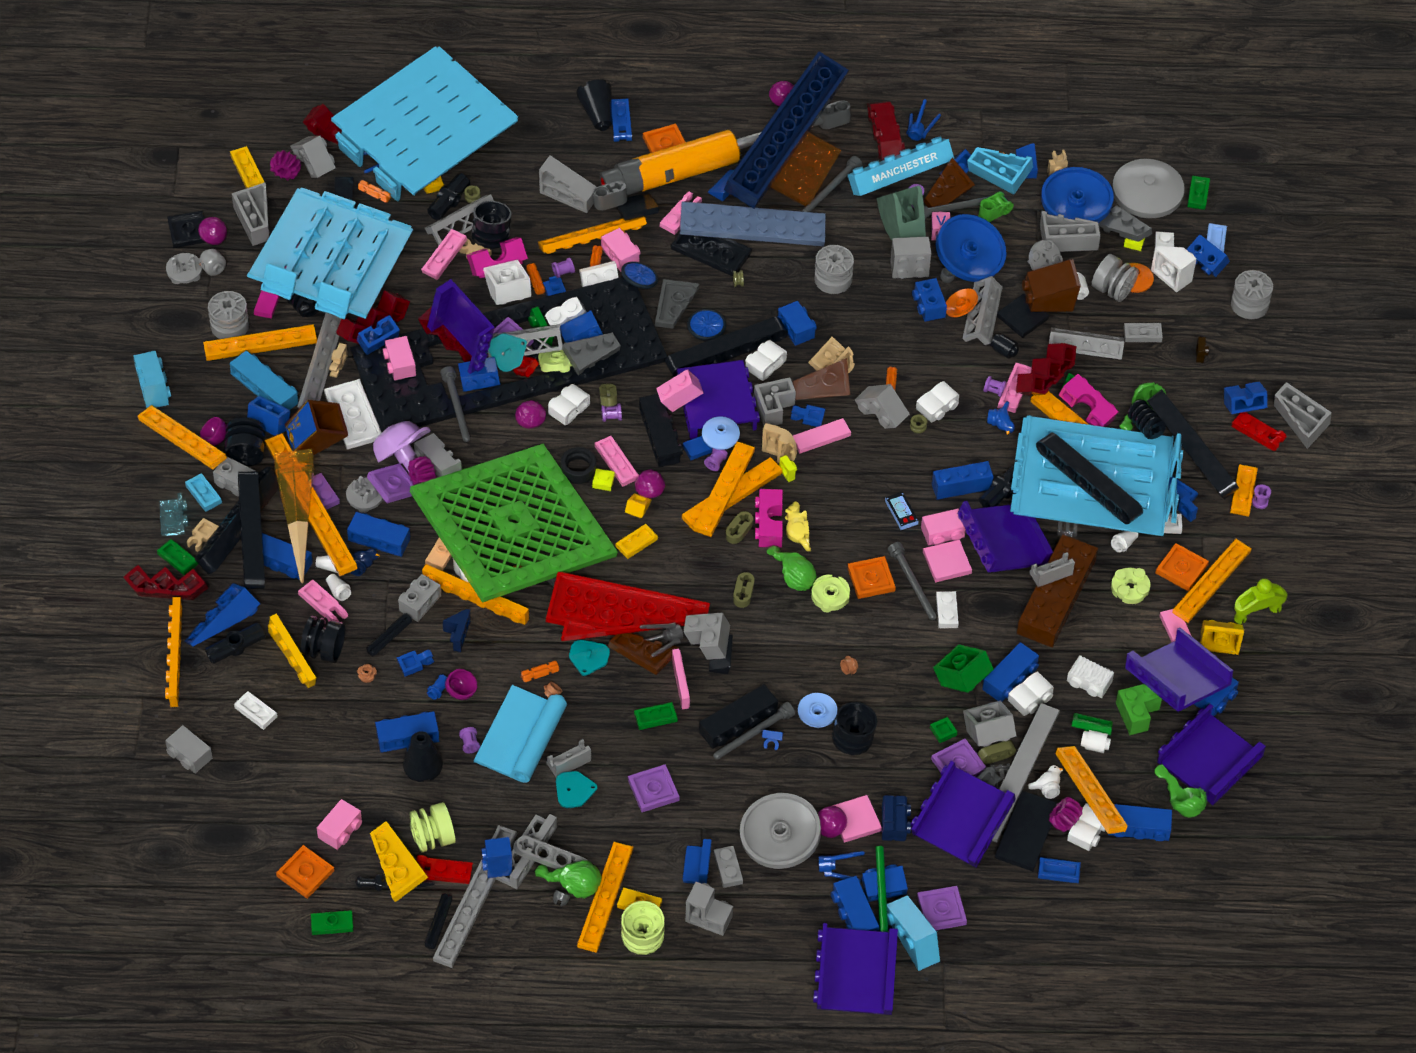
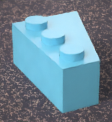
M979 147L975 149L967 160L970 172L1013 195L1033 168L1032 157L1026 156L1024 158L1012 153L1008 155Z
M156 351L133 355L146 409L151 405L155 408L169 405L168 397H171L169 386H166L167 378L165 371L162 372L161 370L163 368L161 357H157Z
M907 895L887 904L888 924L893 929H898L897 936L918 971L940 962L937 932Z

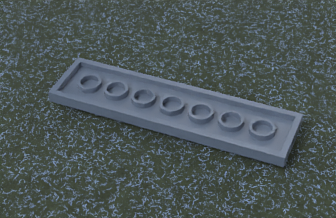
M682 201L680 234L824 246L825 214L765 208L753 209L752 207Z

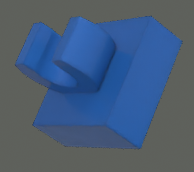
M553 276L549 277V281L543 282L547 296L566 292L561 278Z
M763 730L762 738H766L764 748L767 749L768 743L773 741L775 743V750H778L779 742L777 740L783 741L784 733Z

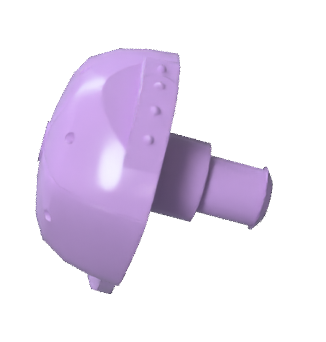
M403 421L385 429L373 443V450L378 463L394 454L400 464L403 463L409 473V461L415 459L414 456L416 455L410 444L429 433V427L420 429L410 421Z

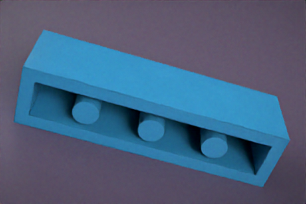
M246 350L230 362L231 375L255 395L262 396L289 410L298 404L297 390L285 383L281 376L274 374L269 366L262 364L254 354L251 355Z

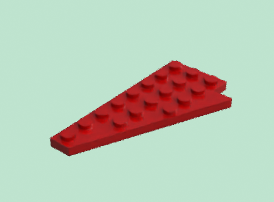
M558 572L546 622L564 626L561 641L655 630L640 629V625L670 624L675 622L676 625L685 626L687 615L708 614L710 603Z

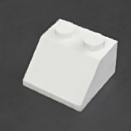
M1157 246L1154 251L1151 271L1175 292H1178L1192 282L1197 258L1182 247Z
M518 260L483 268L490 295L496 305L531 297L530 277Z

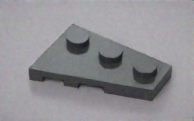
M1118 205L1113 207L1108 216L1098 223L1099 227L1103 228L1105 232L1110 233L1114 231L1119 233L1121 237L1137 242L1152 234L1151 227Z
M663 279L655 327L673 329L699 290L700 284Z
M612 332L564 343L562 350L577 375H580L586 368L595 366V363L599 360H605L618 352L621 345Z

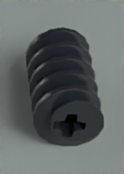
M1135 401L1129 407V419L1147 439H1156L1164 433L1166 429L1165 422L1158 417L1146 401Z

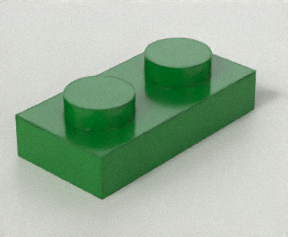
M1192 176L1187 207L1205 210L1210 178Z
M539 307L532 308L528 318L531 327L548 326ZM549 337L545 343L552 346L554 337Z

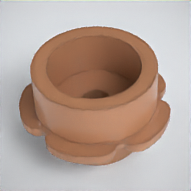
M846 656L845 659L841 660L840 666L844 674L852 675L856 673L858 663L856 659Z
M364 664L357 670L358 677L362 682L369 683L374 680L377 670L371 664Z
M554 682L544 686L546 690L544 693L548 698L551 695H560L562 693V689Z

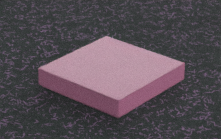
M960 540L923 548V554L935 583L972 574V568Z
M867 795L833 805L841 808L847 816V826L843 833L840 834L844 843L882 831L880 822Z

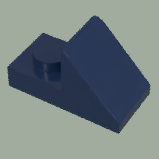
M465 609L443 620V631L451 633L450 642L453 643V651L461 652L471 622L470 609Z

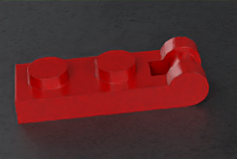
M1246 412L1240 413L1232 422L1231 427L1272 451H1276L1280 446L1279 443L1287 438L1283 431L1275 430Z
M424 855L416 857V862L428 876L426 880L470 884L473 869L472 862L434 859Z

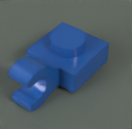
M807 405L806 409L793 406L791 419H803V424L819 427L822 425L825 409Z
M414 650L397 657V662L405 677L423 670L422 665H430L434 660L430 650H426L418 655Z

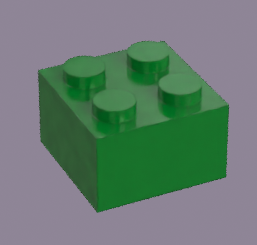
M960 644L933 667L941 686L967 693L972 691L979 682L994 670L985 650Z

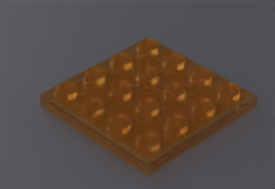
M808 132L770 187L804 206L810 205L841 150Z

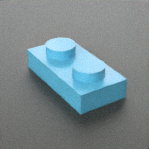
M202 473L185 482L187 489L205 512L222 503L220 496Z

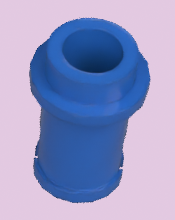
M439 675L435 683L427 688V695L431 699L436 700L442 696L447 678L445 675Z

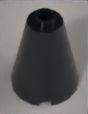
M603 79L586 82L587 85L583 88L582 85L576 90L577 97L595 129L605 131L612 125L610 82L606 83V80Z
M419 731L411 737L403 759V769L406 776L411 780L424 782V780L430 779L431 781L440 774L443 768V760L430 735Z

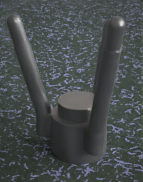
M675 622L639 626L640 629L666 628L663 634L644 639L655 641L664 638L670 642L652 653V657L657 656L673 645L679 644L680 639H683L682 628L679 624L676 625Z

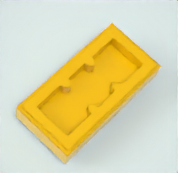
M644 524L618 541L616 548L629 559L657 541L658 536L647 524Z
M623 887L617 908L625 910L629 905L638 901H649L660 908L662 898Z

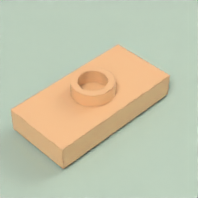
M440 537L426 558L425 564L443 571L452 556Z

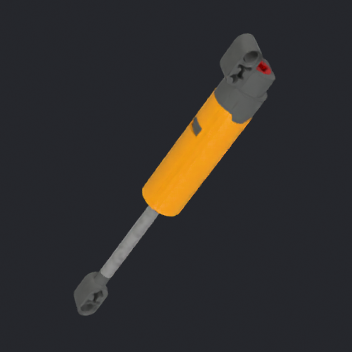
M838 101L828 104L812 127L819 125L822 129H831L849 123L851 121L850 103ZM725 130L615 164L613 169L600 172L601 186L596 187L593 191L594 206L597 210L602 211L625 204L628 195L737 163L740 159V149L752 146L761 132L736 139L732 131Z

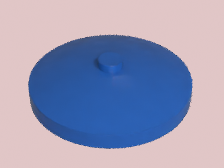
M1068 167L1054 172L1044 182L1041 192L1042 205L1049 215L1058 216V214L1064 215V218L1075 220V218H1080L1098 223L1108 216L1114 200L1113 190L1109 182L1099 173L1082 167Z
M957 215L948 219L938 231L936 237L938 257L945 268L956 277L970 282H977L991 276L994 277L1003 267L1006 260L1005 242L999 231L987 220L975 215Z

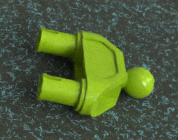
M1268 579L1259 580L1257 586L1249 588L1237 598L1234 606L1236 611L1234 616L1235 622L1242 624L1243 621L1245 623L1248 614L1268 607L1273 613H1277V610L1280 612L1282 604L1287 600V592L1281 586L1272 583Z

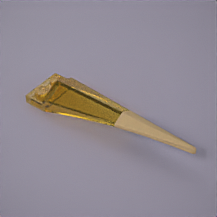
M312 449L274 454L275 472L299 578L302 584L304 582L309 511L314 476Z

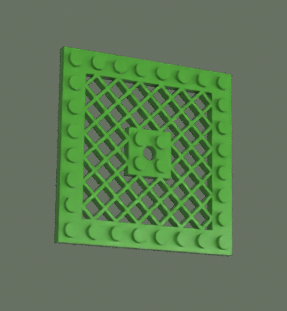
M544 444L410 486L409 492L482 603L556 578L558 572L570 573L617 557L618 551L567 477L562 473L561 468ZM529 471L537 474V476L535 477L527 474V472ZM515 477L521 480L520 482L511 480L510 478ZM527 481L534 484L533 486H530L527 484H523V482ZM494 482L503 484V488L494 485ZM536 485L546 487V490L536 488ZM507 486L516 488V492L506 489ZM478 487L487 490V493L478 491ZM520 490L529 492V496L519 493ZM490 492L498 493L500 497L490 495ZM461 493L470 495V499L460 496ZM533 494L543 497L542 500L532 497ZM503 496L513 498V500L503 499ZM474 497L483 499V503L473 500ZM444 498L454 501L453 504L444 502ZM548 498L556 502L553 504L545 501V499ZM457 502L467 505L466 508L457 506ZM486 502L496 503V507L488 505ZM529 504L539 506V508L535 509L529 507ZM470 506L480 509L479 512L470 510ZM542 508H546L552 510V512L548 513L541 510ZM453 512L462 514V518L454 516ZM555 512H558L561 514H565V516L561 517L554 514ZM466 516L475 518V522L467 520ZM538 518L546 519L548 523L539 521ZM479 520L487 522L489 525L480 524ZM509 520H516L518 523H513ZM551 522L559 523L561 527L552 525ZM564 525L574 528V531L565 529ZM462 526L472 528V531L464 530ZM475 530L485 532V535L477 534ZM547 532H554L558 535L557 537L547 534ZM488 534L497 536L498 539L496 540L488 537ZM563 535L566 537H570L571 539L570 541L560 538V536ZM531 536H532V537H535V538H538V539H541V541H540V542H537V541L531 540ZM576 539L584 543L581 545L573 542V540ZM471 540L479 541L481 545L471 543ZM544 540H545V541L554 543V545H553V546H550V545H546V544H543V543H544ZM514 542L523 544L524 547L515 546ZM484 544L494 546V549L486 548ZM557 545H561L567 547V549L562 550L556 547ZM527 547L536 548L537 552L528 550ZM501 548L507 550V553L497 551V549ZM540 551L548 552L550 556L540 554ZM481 553L491 556L490 559L480 557ZM510 553L520 554V558L512 556ZM494 557L504 560L503 564L493 561ZM523 557L533 558V562L525 560ZM507 562L514 563V564H517V566H516V568H515V567L506 565V563H507ZM490 567L500 570V572L496 573L489 571Z

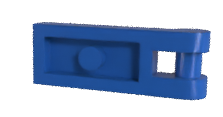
M612 99L614 142H619V140L632 141L628 99Z

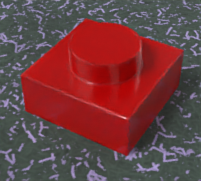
M523 356L521 365L513 369L516 375L529 377L539 363L535 358Z

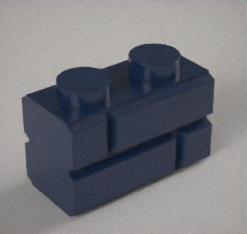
M883 796L882 840L905 841L907 834L911 833V821H907V816L911 815V804H907L906 796Z

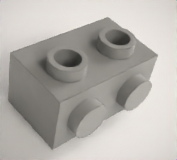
M227 457L213 471L214 483L218 487L225 488L234 495L239 496L238 472L255 470Z
M421 574L418 579L412 581L410 588L399 596V611L403 614L407 613L413 620L419 622L441 597V585Z

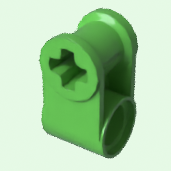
M997 192L981 201L978 217L991 222L1000 216L1008 214L1013 209L1014 204L1004 197L1003 192Z

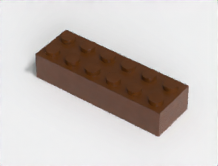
M1063 534L1048 563L1061 559L1063 554L1068 552V560L1073 559L1075 562L1073 575L1040 587L1036 586L1019 619L1017 629L1018 635L1052 648L1096 562L1098 552L1097 547Z

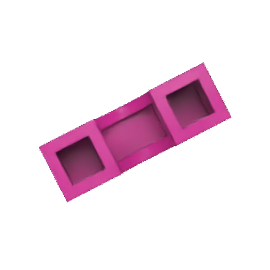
M515 237L501 242L502 253L496 260L490 257L487 249H480L466 254L472 275L483 278L485 277L483 268L518 260L520 264H523V260L528 259L522 238Z
M1079 374L1065 384L1059 393V396L1071 407L1077 403H1085L1091 408V412L1086 419L1090 425L1107 427L1118 414L1115 406L1109 403L1099 391L1095 390Z
M759 489V497H755V508H759V512H755V524H759V528H755V539H759V547H771L773 545L782 547V521L770 519L772 516H782V489Z

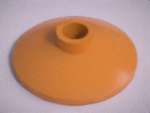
M1129 263L1131 267L1134 266L1139 270L1137 280L1130 292L1140 293L1148 290L1154 281L1152 271L1143 264Z
M967 288L952 294L946 301V314L950 317H960L969 313L978 302L976 291Z

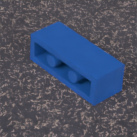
M988 461L933 471L932 487L936 499L986 491L993 482V474Z
M356 512L347 529L348 541L402 557L410 541V528L402 524L388 522L385 519L371 517L365 513Z
M262 533L264 566L269 567L273 571L287 574L290 578L300 580L292 544ZM307 550L304 576L313 563L312 554Z
M1020 642L984 679L982 690L997 701L1001 700L1002 702L1005 698L1008 699L1009 693L1016 686L1023 683L1030 673L1033 674L1037 670L1039 655Z
M422 712L417 715H405L400 718L383 719L375 722L380 753L408 748L412 735L419 731L428 733L434 743L439 742V731L434 712Z
M1114 804L1128 826L1126 832L1108 835L1169 841L1172 810Z
M857 876L833 883L831 897L833 902L839 906V916L841 920H845L847 924L846 929L879 931V925Z

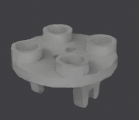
M1041 240L1032 246L1027 262L1032 270H1037L1063 262V258L1058 247L1051 240Z
M180 253L169 259L166 264V273L174 284L190 283L200 279L202 267L199 265V258L196 255Z
M359 476V479L353 480L346 490V498L350 506L362 513L378 507L384 500L367 477Z

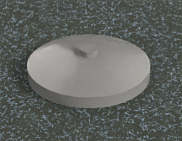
M1138 159L1126 163L1116 172L1112 190L1118 205L1128 213L1142 218H1159L1169 215L1180 206L1184 196V182L1180 174L1170 165L1154 159Z
M775 793L758 799L746 810L740 824V837L744 850L755 862L768 868L784 869L804 862L814 853L821 838V824L816 810L808 801L794 794Z

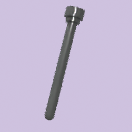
M852 156L847 161L846 168L802 212H811L848 176L847 174L853 172L855 168L862 167V161L857 156Z
M988 197L930 208L924 206L925 219L932 215V212H948L979 206L981 201Z
M447 366L440 371L442 380L448 385L463 441L469 442L470 435L454 382L457 376L455 368Z
M895 542L888 547V552L891 557L898 560L929 619L935 620L936 614L904 557L905 549L902 543Z
M789 702L780 705L777 713L716 751L713 757L720 759L777 721L793 717L795 715L794 708Z

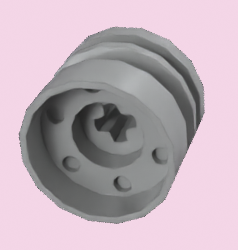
M828 245L820 249L815 259V284L820 290L829 294L845 292L850 287L853 278L854 258L852 253L840 245Z
M1108 254L1098 266L1091 286L1102 293L1108 291L1110 298L1114 297L1116 301L1121 302L1132 290L1139 270L1134 266L1131 267L1129 263L1122 265L1120 258L1113 254Z
M1248 270L1239 274L1235 279L1231 298L1233 311L1245 319H1258L1264 316L1269 309L1273 291L1271 278L1265 273L1256 270Z
M223 291L210 299L208 302V312L212 333L219 339L244 336L249 329L248 309L245 298L234 291Z

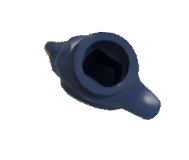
M371 548L351 554L357 564V569L350 573L355 576H361L366 571V568L370 567L373 561L379 557L376 550Z

